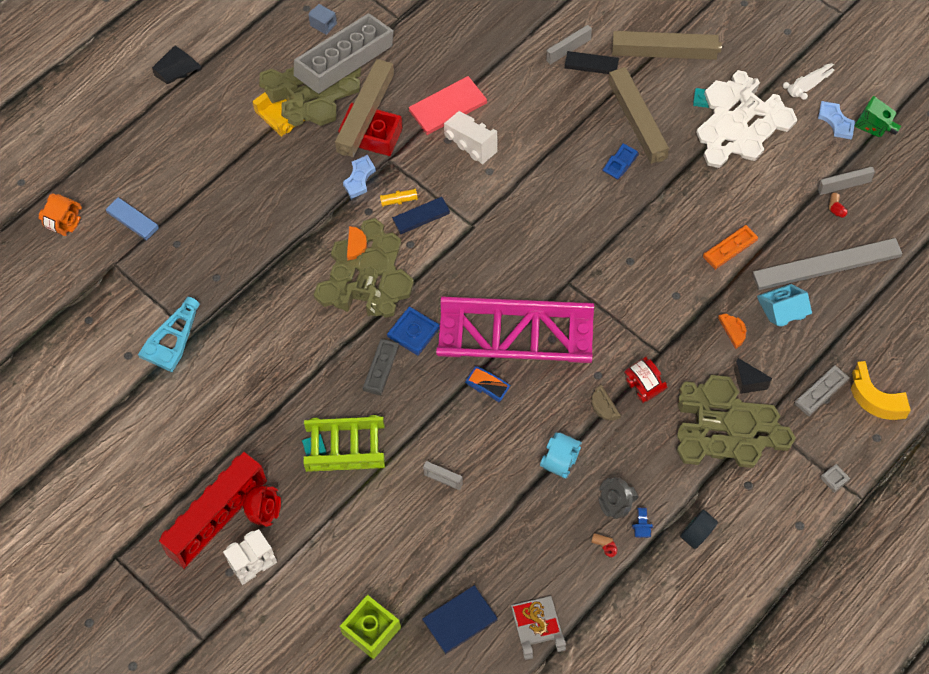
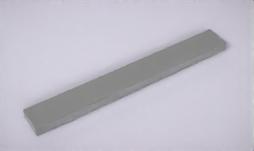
M896 238L753 271L752 276L759 291L899 258L902 256V251Z

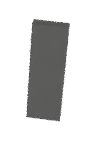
M380 339L363 386V391L382 396L399 349V343Z

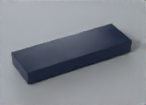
M440 197L394 216L392 219L401 235L450 214V210L443 197Z

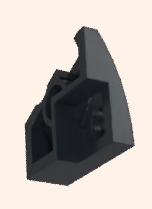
M174 45L152 67L155 77L166 84H170L178 78L187 77L186 73L197 70V72L201 71L202 67L186 52Z

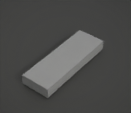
M586 25L547 49L546 61L551 65L567 55V51H573L590 41L592 28Z
M868 167L821 179L818 192L820 195L872 182L875 171L873 167Z
M834 365L795 401V405L810 417L847 383L850 377Z

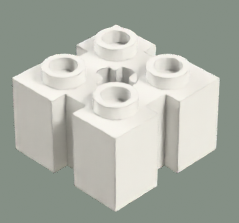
M259 529L255 532L247 533L244 536L245 540L240 544L232 543L223 551L229 566L242 585L256 577V574L261 570L265 571L277 563L272 548Z

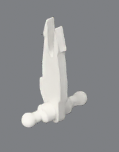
M826 64L805 77L801 76L796 79L794 84L790 85L788 82H784L783 88L788 89L792 97H801V99L805 100L808 95L803 92H807L824 78H827L834 71L833 68L828 70L834 64Z

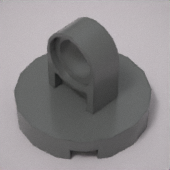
M608 478L603 481L599 491L602 490L601 498H599L601 510L606 516H611L613 519L627 516L631 510L632 503L639 498L635 488L629 487L621 478Z

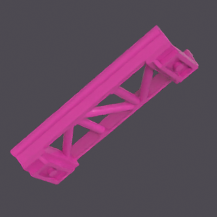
M441 297L439 344L436 355L445 357L470 356L592 363L594 303ZM464 313L494 314L492 347L466 318ZM502 315L524 316L500 345ZM549 317L570 318L569 339ZM540 319L565 346L568 353L538 352ZM532 320L530 351L507 350ZM463 327L467 329L483 349L462 348Z

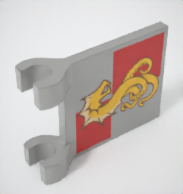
M551 596L511 605L525 660L533 658L531 645L549 640H555L557 652L566 650V643Z

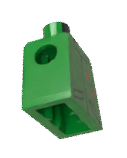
M875 96L868 102L854 125L856 128L877 137H882L886 130L896 135L901 128V125L892 121L896 111Z

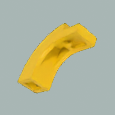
M857 362L852 372L854 382L851 387L852 394L857 403L864 410L879 418L888 420L906 419L911 411L906 392L887 394L879 391L870 380L866 362Z

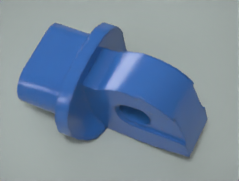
M637 508L638 524L632 525V528L635 529V537L650 538L653 525L647 524V508Z

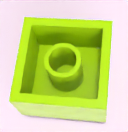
M367 595L340 625V629L346 638L374 660L401 629L399 619Z

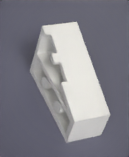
M458 111L444 123V134L449 140H453L461 150L468 152L473 160L479 161L483 165L497 153V131L486 129V125L483 123L478 125L474 122V118Z

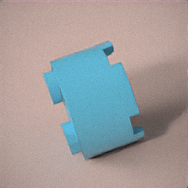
M556 432L547 444L549 451L547 455L543 456L540 466L566 479L570 474V471H568L569 467L571 468L577 460L582 442L563 433Z

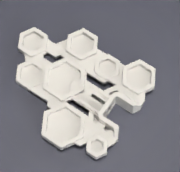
M738 70L732 76V81L727 83L716 80L704 93L709 107L714 109V114L696 131L700 143L707 144V150L704 152L707 165L720 168L728 160V156L731 153L739 154L744 159L755 161L764 152L762 143L776 129L788 132L796 124L797 118L793 109L785 107L780 96L773 94L764 103L754 95L760 84L758 78H750L744 71ZM739 100L741 101V104L734 111H729ZM755 115L764 116L763 119L758 118L750 127H748L747 123ZM725 140L732 141L726 146H721Z

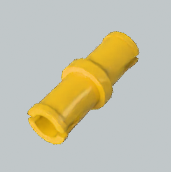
M416 188L401 192L397 190L396 193L380 195L382 207L397 203L401 205L402 202L418 200Z

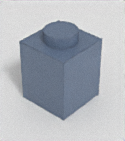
M320 4L309 13L310 26L326 35L337 24L335 12Z

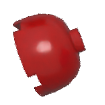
M257 486L247 493L243 501L245 516L250 522L264 527L274 524L271 522L273 518H278L281 509V497L277 496L275 492L278 491L277 488L273 486Z

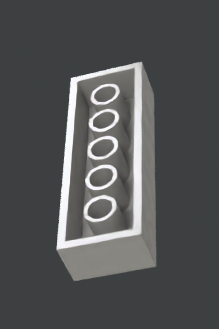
M368 13L294 59V76L319 94L392 47L393 30Z

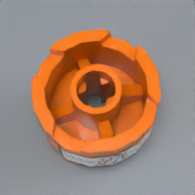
M52 193L49 195L44 209L39 212L38 218L42 220L43 227L67 236V232L72 233L78 226L81 218L78 216V213L82 207L76 201L60 194L55 195Z

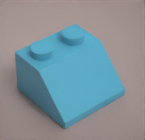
M793 284L757 296L769 321L777 326H785L792 320H801L806 318V315L812 314L808 292Z

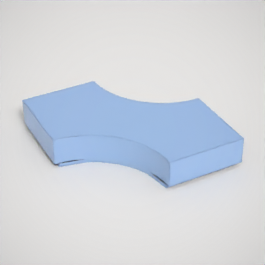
M821 101L818 119L827 122L832 127L835 137L852 139L855 121L848 119L842 114L840 104Z
M368 155L352 161V174L343 182V186L351 199L367 192L366 181L372 173L376 172L375 166Z

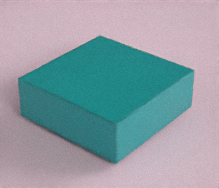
M319 434V455L322 456L327 453L321 434ZM310 437L302 440L306 456L311 455Z

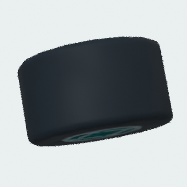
M701 510L684 529L680 537L693 549H697L715 529L718 521L705 510Z

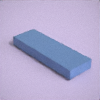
M119 197L106 208V212L146 241L159 229L156 223Z

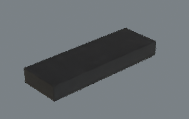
M567 51L565 69L609 74V72L618 69L619 58Z

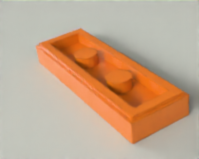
M745 225L704 253L703 258L716 270L758 240V236Z

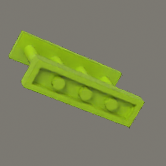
M371 415L363 418H311L304 420L306 432H311V455L304 456L306 472L385 468L384 453L378 452V429L385 428L383 417ZM370 429V452L368 454L358 453V430ZM340 430H350V453L347 455L339 454ZM319 431H331V454L319 455Z

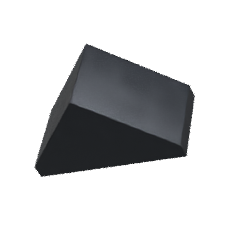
M737 359L734 372L740 394L768 390L772 378L743 360Z

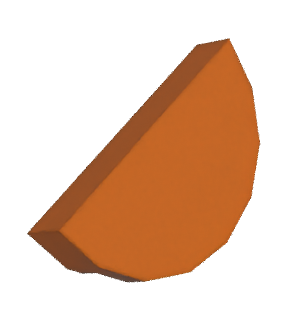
M349 226L347 261L356 259L357 256L366 251V235L357 227Z
M729 314L719 315L720 323L734 348L737 349L746 338L747 330L744 322L738 317L729 316Z

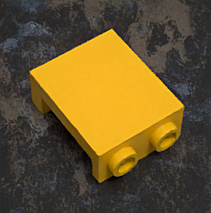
M264 92L252 101L254 110L282 137L295 127L288 123V119L281 116L282 103L287 100L284 99L271 103L268 95Z

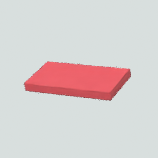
M467 76L410 106L409 112L425 133L429 135L444 127V123L458 111L468 114L487 104V99L470 77Z

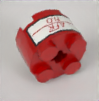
M646 356L628 367L624 372L627 377L625 378L630 388H636L638 391L636 395L642 403L650 401L668 388L665 381L661 382V373L650 359L648 360Z

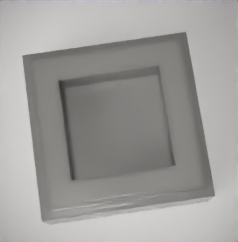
M837 464L821 475V479L834 493L850 480L848 475Z

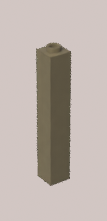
M613 31L612 56L717 60V55L721 53L722 42H719V35Z
M376 59L335 141L337 153L343 156L354 157L394 76L393 63Z
M624 67L609 72L608 83L650 163L664 161L668 158L669 147L628 70Z

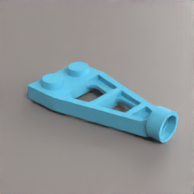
M187 297L182 306L147 339L138 354L139 358L173 372L183 355L196 310L200 303L192 297ZM179 318L186 321L181 332L171 328ZM167 334L177 337V342L173 349L159 344L160 340Z

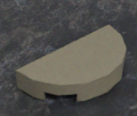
M601 384L592 395L591 405L594 412L605 420L620 419V413Z

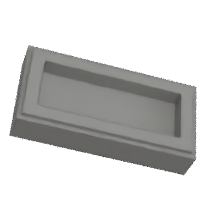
M428 461L425 462L423 466L425 476L457 490L461 489L463 485L462 476Z

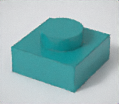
M695 88L693 106L710 108L704 95L706 89Z

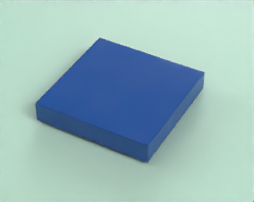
M409 306L387 333V337L419 356L438 332L440 325Z

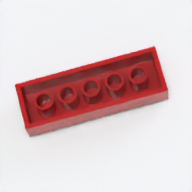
M245 452L240 456H236L229 468L223 470L218 475L217 480L212 485L206 487L203 495L198 500H194L190 504L189 509L176 519L175 524L162 533L159 542L166 555L185 569L243 508V501L247 493L252 488L263 486L267 482L262 465Z

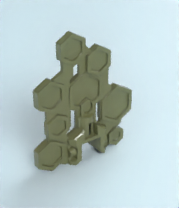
M294 67L286 69L284 73L274 69L260 72L259 87L265 89V93L268 95L271 103L284 99L287 100L282 103L281 116L288 119L289 124L296 127L303 124L304 119L322 126L336 121L335 100L359 92L360 80L357 77L361 75V67L319 94L307 85L298 87L304 83L294 76Z
M376 218L365 220L360 230L366 235L367 244L368 241H373L372 246L366 248V251L357 256L356 259L347 261L348 239L334 242L331 257L336 260V263L330 272V280L317 284L314 299L323 307L333 305L346 312L350 310L353 299L367 301L366 310L368 316L382 315L388 318L395 314V303H398L399 300L410 298L414 279L402 269L396 270L394 266L402 243L401 239L393 232L385 234L384 225ZM357 269L359 271L357 281L347 284V282L352 281L355 270ZM378 276H382L379 287L377 289L375 285Z
M711 375L705 384H700L698 388L694 382H684L679 389L681 395L679 396L678 408L680 412L696 414V424L682 423L677 432L680 445L676 451L684 464L699 465L705 456H711V458L724 459V457L734 458L739 467L754 468L761 458V452L765 447L788 451L796 440L790 427H783L778 423L781 416L774 405L745 403L740 399H736L739 391L731 377ZM709 408L727 409L728 412L711 411ZM709 430L724 431L728 434V436L713 434L711 438L705 437ZM757 432H766L768 436L754 438Z

